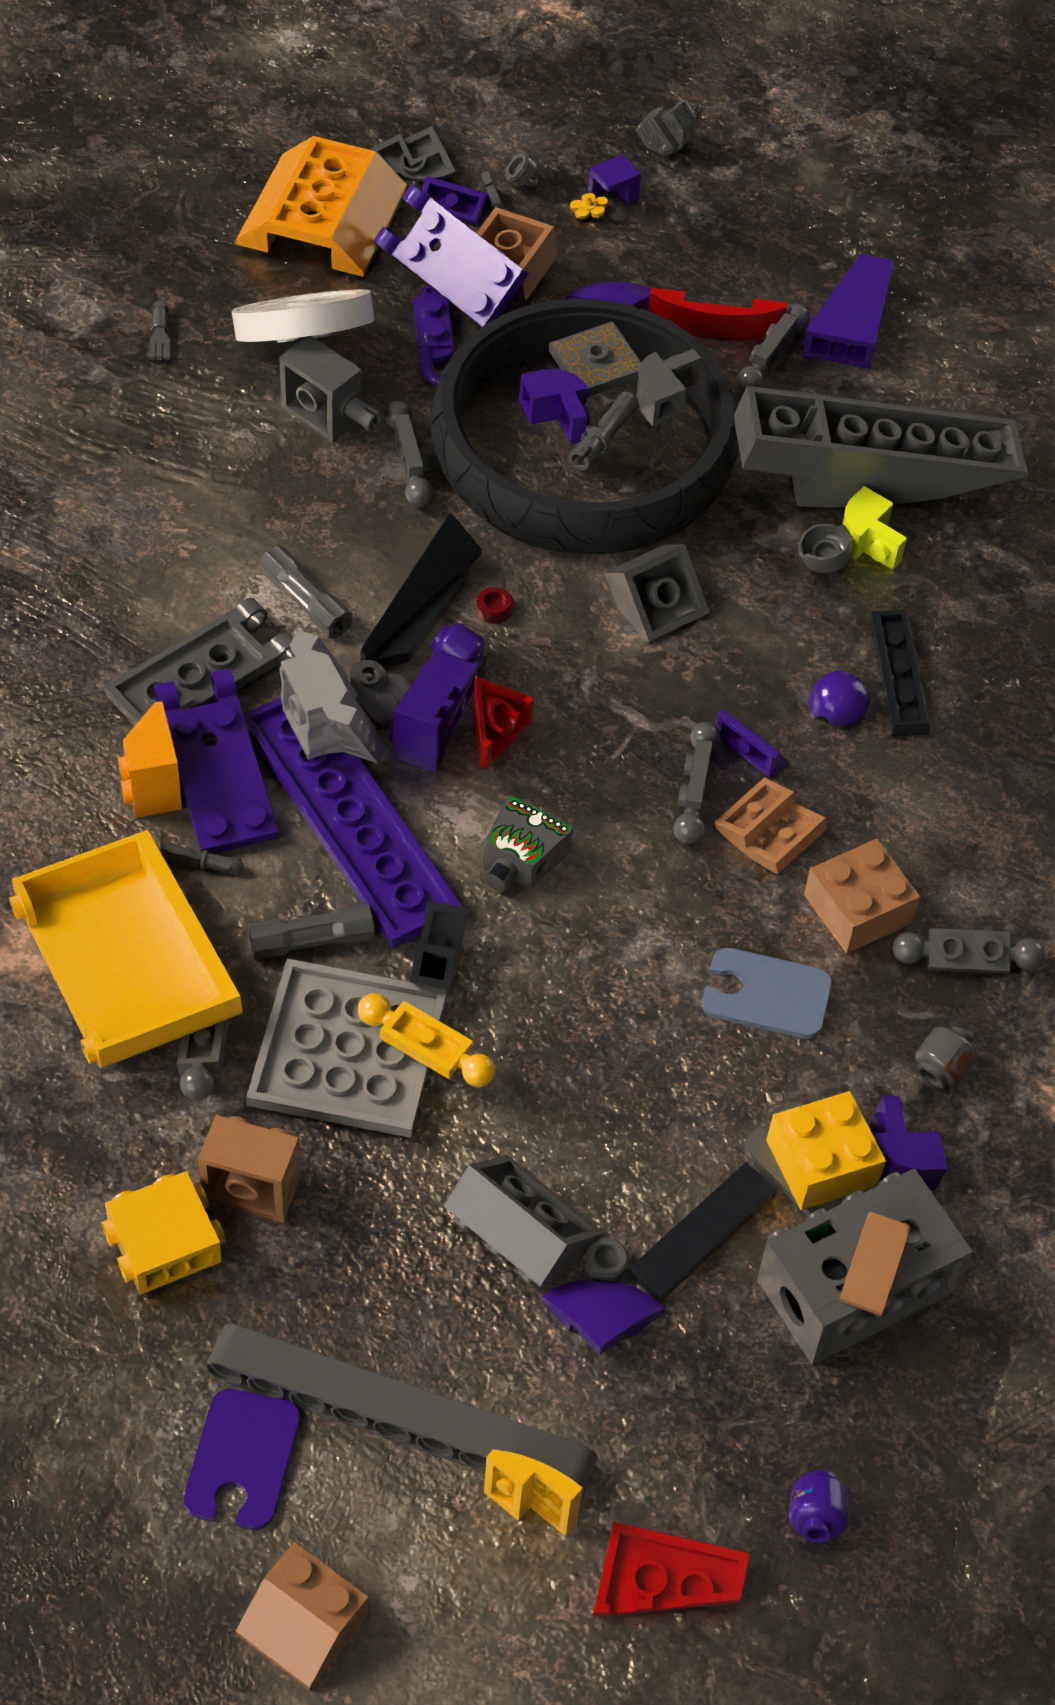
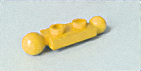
M370 993L360 1000L358 1005L360 1019L370 1026L384 1024L380 1029L381 1040L448 1079L459 1068L462 1070L464 1080L473 1087H484L493 1080L496 1072L494 1062L484 1054H473L470 1056L469 1053L473 1050V1041L404 1000L395 1012L391 1010L389 1000L382 994Z

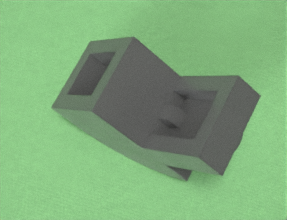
M694 349L673 355L664 361L654 352L642 361L638 372L636 398L639 401V410L652 426L683 414L686 388L697 384L699 379L701 357Z

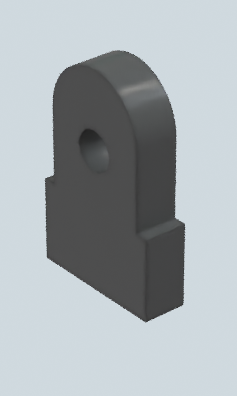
M489 172L481 173L494 208L497 207L504 210Z

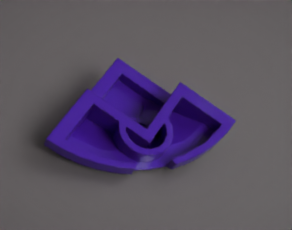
M598 282L572 291L566 296V300L599 299L613 301L614 303L619 302L648 311L651 289L629 282Z
M593 1279L579 1280L561 1285L549 1291L541 1298V1301L569 1331L575 1328L599 1355L625 1335L629 1334L633 1337L665 1311V1308L657 1300L638 1288L621 1282L612 1283L594 1281Z

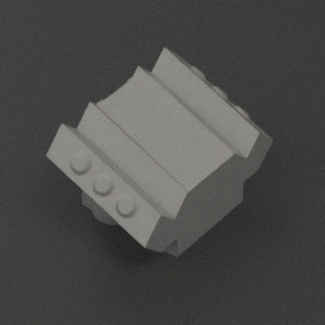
M297 630L290 643V648L295 657L281 661L280 677L282 680V691L280 695L283 712L308 760L324 754L345 752L378 763L386 746L375 733L376 726L357 703L358 693L348 681V675L319 636Z

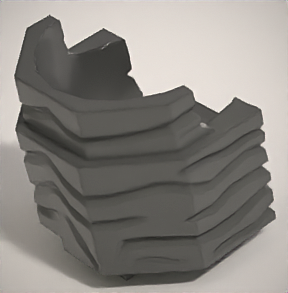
M683 99L671 108L670 111H665L664 107L652 110L641 121L635 131L647 148L667 156L681 149L695 134V129L700 124L701 109L698 105H695L692 109L686 99Z

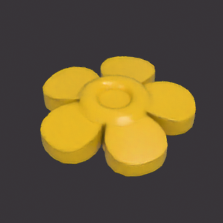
M587 193L582 195V201L574 200L570 204V208L575 212L576 218L587 219L590 215L593 218H598L605 214L604 208L608 206V199L606 197L596 198L595 194Z

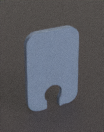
M722 948L715 952L709 973L719 976L733 975L741 981L743 987L738 993L726 994L718 988L705 986L702 1008L708 1016L802 1039H811L820 1033L831 988V978L827 972L820 968L734 948Z

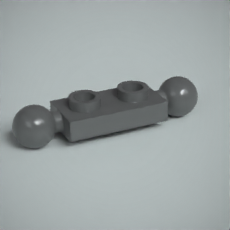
M792 304L788 306L786 313H784L778 323L770 325L764 342L761 345L756 344L749 358V363L752 366L743 368L737 375V385L742 392L745 391L747 386L762 388L765 380L792 345L795 331H801L808 326L810 312L804 305Z
M392 401L385 408L384 418L390 427L395 428V444L407 484L405 495L410 504L416 507H423L432 501L434 488L428 480L423 478L424 475L429 474L426 454H420L419 449H421L420 432L418 428L412 427V410L410 406L404 401Z
M711 722L698 723L694 726L690 735L691 743L695 747V753H687L683 776L690 777L689 785L681 783L677 804L678 807H684L685 809L684 814L676 819L673 826L676 838L685 844L698 842L705 831L704 822L699 816L710 753L718 747L721 741L720 730Z
M930 928L927 941H923L919 935L913 932H904L895 938L892 946L893 954L900 962L913 964L922 957H927V970L1008 974L1010 972V961H1014L1018 967L1024 970H1033L1038 968L1045 958L1044 947L1039 941L1025 938L1017 942L1016 945H1010V932Z
M229 1019L181 1038L177 1068L181 1077L180 1089L187 1098L202 1100L212 1092L214 1087L212 1075L222 1073Z

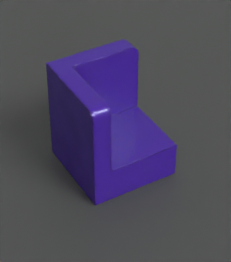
M622 154L590 168L588 192L597 195L605 191L616 190L627 203L639 199L641 173Z

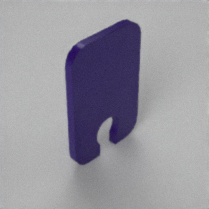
M225 1389L218 1392L211 1401L185 1489L184 1505L186 1510L194 1517L213 1521L217 1510L215 1497L218 1491L225 1486L236 1485L245 1491L247 1500L238 1511L235 1526L259 1530L269 1525L275 1514L299 1426L300 1417L297 1407L286 1400L236 1389Z

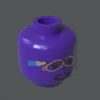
M825 1470L811 1471L800 1477L791 1488L789 1505L790 1525L797 1533L815 1543L826 1542L841 1535L848 1525L849 1489L836 1475Z

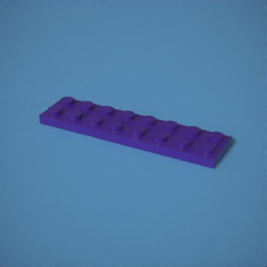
M281 698L243 714L249 737L361 903L369 904L373 921L392 949L422 935L428 901L463 907L359 757L345 752L324 754L308 760L283 712Z

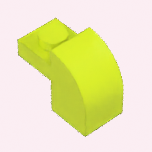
M863 486L848 501L842 525L846 526L850 536H853L854 549L852 558L856 560L864 552L875 561L881 562L894 570L902 561L907 537L888 527L894 503L866 486Z

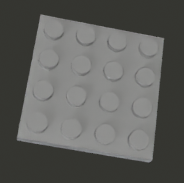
M287 959L247 1092V1106L411 1138L429 1067L381 1040L380 1029L384 1024L379 1026L365 1024L359 1017L358 1005L365 995L379 993L389 1000L391 1010L394 1012L404 1000L441 1022L447 999V989Z

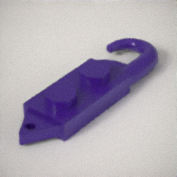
M427 284L419 297L413 298V313L421 374L425 381L437 387L441 376L435 373L434 363H440L452 357L453 341L448 299L442 297L430 284Z

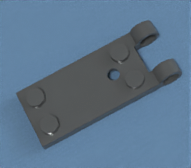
M247 598L234 609L105 685L106 696L134 726L156 702L154 685L174 682L181 710L216 703L210 672L230 668L237 691L274 667H281V661L295 657L290 648L293 637L287 632H282L276 635L269 643L262 646L250 633L258 630L265 623L268 613L254 598ZM218 657H226L228 659L224 662L214 661Z

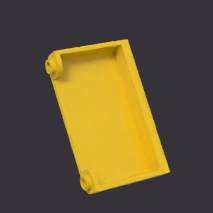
M148 830L11 879L15 896L9 897L13 913L17 920L24 918L84 1037L81 1040V1046L89 1064L96 1062L101 1069L243 1013L239 992Z

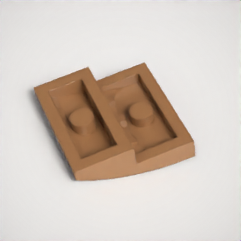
M765 777L714 822L715 828L735 847L777 875L827 830L825 817L797 804L794 791Z

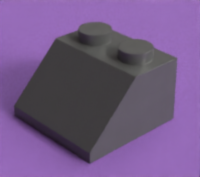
M665 544L604 573L616 607L646 642H650L710 613L685 544Z

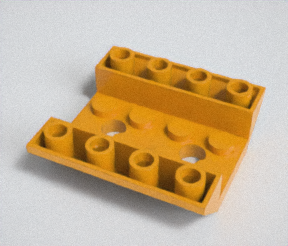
M312 136L282 154L236 238V245L268 252L276 236L280 235L331 248L332 269L364 277L379 247L374 242V239L383 226L389 227L403 199L402 197L407 191V184L376 151ZM333 168L339 169V171H335V172H333V171H331V170H332ZM310 211L317 213L314 215H307Z

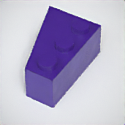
M435 651L427 664L422 665L418 677L393 711V725L389 733V741L393 742V759L433 772L437 771L474 695L478 664Z

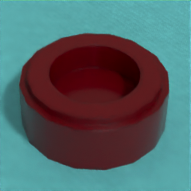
M492 587L481 591L477 596L476 612L483 621L498 624L505 622L511 617L513 598L508 591Z

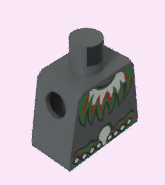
M508 795L484 843L483 863L486 867L490 868L485 875V881L497 891H503L511 880L526 888L534 887L570 853L573 827Z

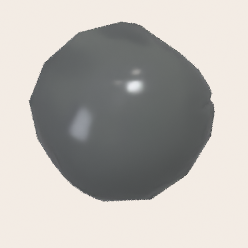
M828 523L813 525L803 533L798 543L800 558L805 566L819 574L835 573L847 566L852 558L854 549L853 536H850L845 525L838 527Z

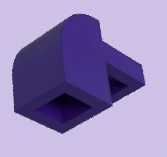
M544 369L523 373L521 375L519 401L530 424L558 420L569 444L580 443L581 435L585 431L586 426L590 424L589 411L586 406L587 385L576 375L558 369Z
M882 1096L875 1112H872L869 1118V1129L886 1160L880 1180L882 1181L892 1173L898 1172L902 1175L915 1168L930 1190H936L948 1169L940 1133L907 1132L899 1096Z

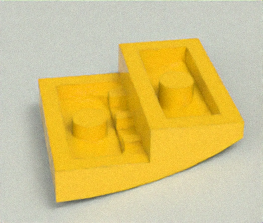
M492 1450L487 1455L484 1493L518 1521L531 1508L564 1536L573 1529L578 1521L582 1486L558 1470L524 1455L500 1450Z

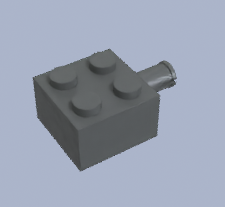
M306 336L279 357L281 407L331 442L337 440L357 423L365 427L369 432H374V428H379L383 421V413L362 400L361 369L354 362L346 360L327 344L321 343L312 336Z

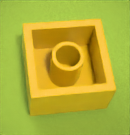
M850 1091L773 1114L766 1141L800 1210L848 1196L855 1191H863L878 1186L886 1160Z

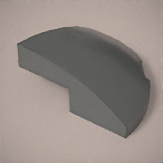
M433 126L404 140L401 134L371 148L372 151H376L398 176L424 182L426 176L443 180L457 175Z

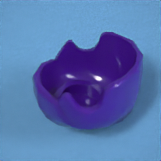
M840 670L829 672L817 681L810 692L807 702L814 718L823 716L835 727L838 725H853L862 719L868 710L870 695L868 688L859 678L851 673Z

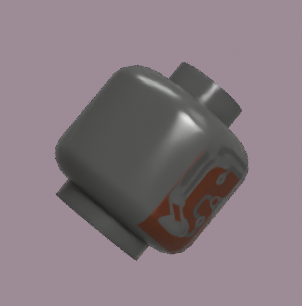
M953 1026L951 1029L935 1027L915 1052V1061L918 1065L916 1070L919 1076L937 1088L957 1086L977 1059L976 1051L971 1045L973 1039L970 1034L958 1026Z

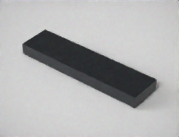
M908 610L871 611L870 624L891 736L929 735L931 725Z
M745 1162L629 1267L628 1275L660 1303L776 1196L777 1188Z

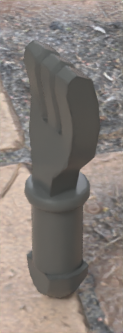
M157 300L152 306L153 325L151 330L153 335L150 337L149 360H171L170 339L166 334L169 330L167 326L168 306L162 300Z
M167 842L160 844V852L166 863L170 866L189 868L194 865H200L202 870H205V868L227 872L229 875H238L244 868L242 860L235 856L231 858L211 854L206 850L200 852L191 848L178 847Z

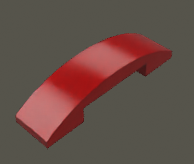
M651 288L648 311L670 320L680 326V329L686 330L693 336L719 340H748L765 337L772 323L777 324L784 313H786L787 302L753 299L752 308L684 301L685 291Z

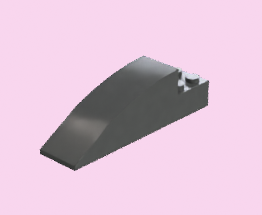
M753 386L746 387L734 414L742 469L791 475L797 506L846 507L848 501L863 486H866L894 504H905L961 494L1024 478L1028 473L1016 423L1012 419Z

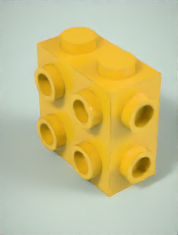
M187 1171L177 1175L168 1174L162 1176L152 1185L136 1191L127 1190L121 1192L111 1201L105 1202L107 1220L101 1222L105 1237L110 1246L118 1245L122 1256L118 1257L117 1261L126 1283L133 1280L140 1295L222 1262L220 1245L226 1243L223 1230L217 1219L209 1220L205 1209L209 1208L205 1191L200 1183L193 1185Z

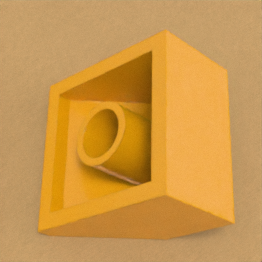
M155 702L123 739L124 756L118 757L123 800L125 804L132 803L135 818L182 810L178 762L163 702Z

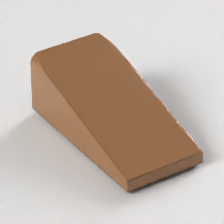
M874 1212L868 1213L839 1298L840 1302L882 1316L911 1229L908 1224Z

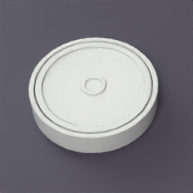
M361 289L327 291L277 298L244 305L231 311L236 340L244 342L277 340L280 343L294 341L299 337L306 336L314 338L333 335L332 332L363 326L375 320L371 291Z

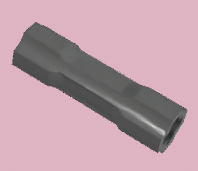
M276 545L263 554L259 561L261 564L260 571L276 587L283 589L309 615L310 620L327 637L336 639L340 634L345 633L353 623L351 620L353 613L335 596L329 595L304 571L301 563L286 548Z
M368 903L338 908L332 913L286 921L274 919L248 924L254 960L285 955L291 950L332 943L350 944L374 939L373 918Z

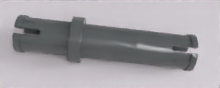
M626 391L621 392L616 401L598 422L583 432L581 442L568 454L570 464L578 456L580 457L573 466L579 471L586 470L597 455H601L608 449L611 438L632 413L639 408L637 398L628 405L634 394Z

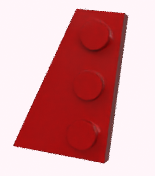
M613 1522L593 1617L740 1603L750 1553Z

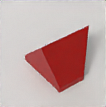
M475 676L473 727L480 766L487 770L532 723L534 698Z

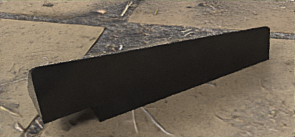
M448 514L365 641L360 651V661L372 660L382 662L394 659L396 664L409 662L464 588V578L460 577V575L481 556L482 549L454 515Z

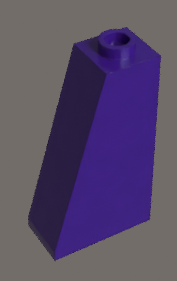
M863 254L858 256L809 324L803 356L870 369L894 260Z

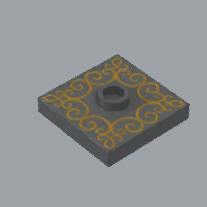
M613 321L549 343V352L560 369L576 375L587 385V397L638 380L641 362Z

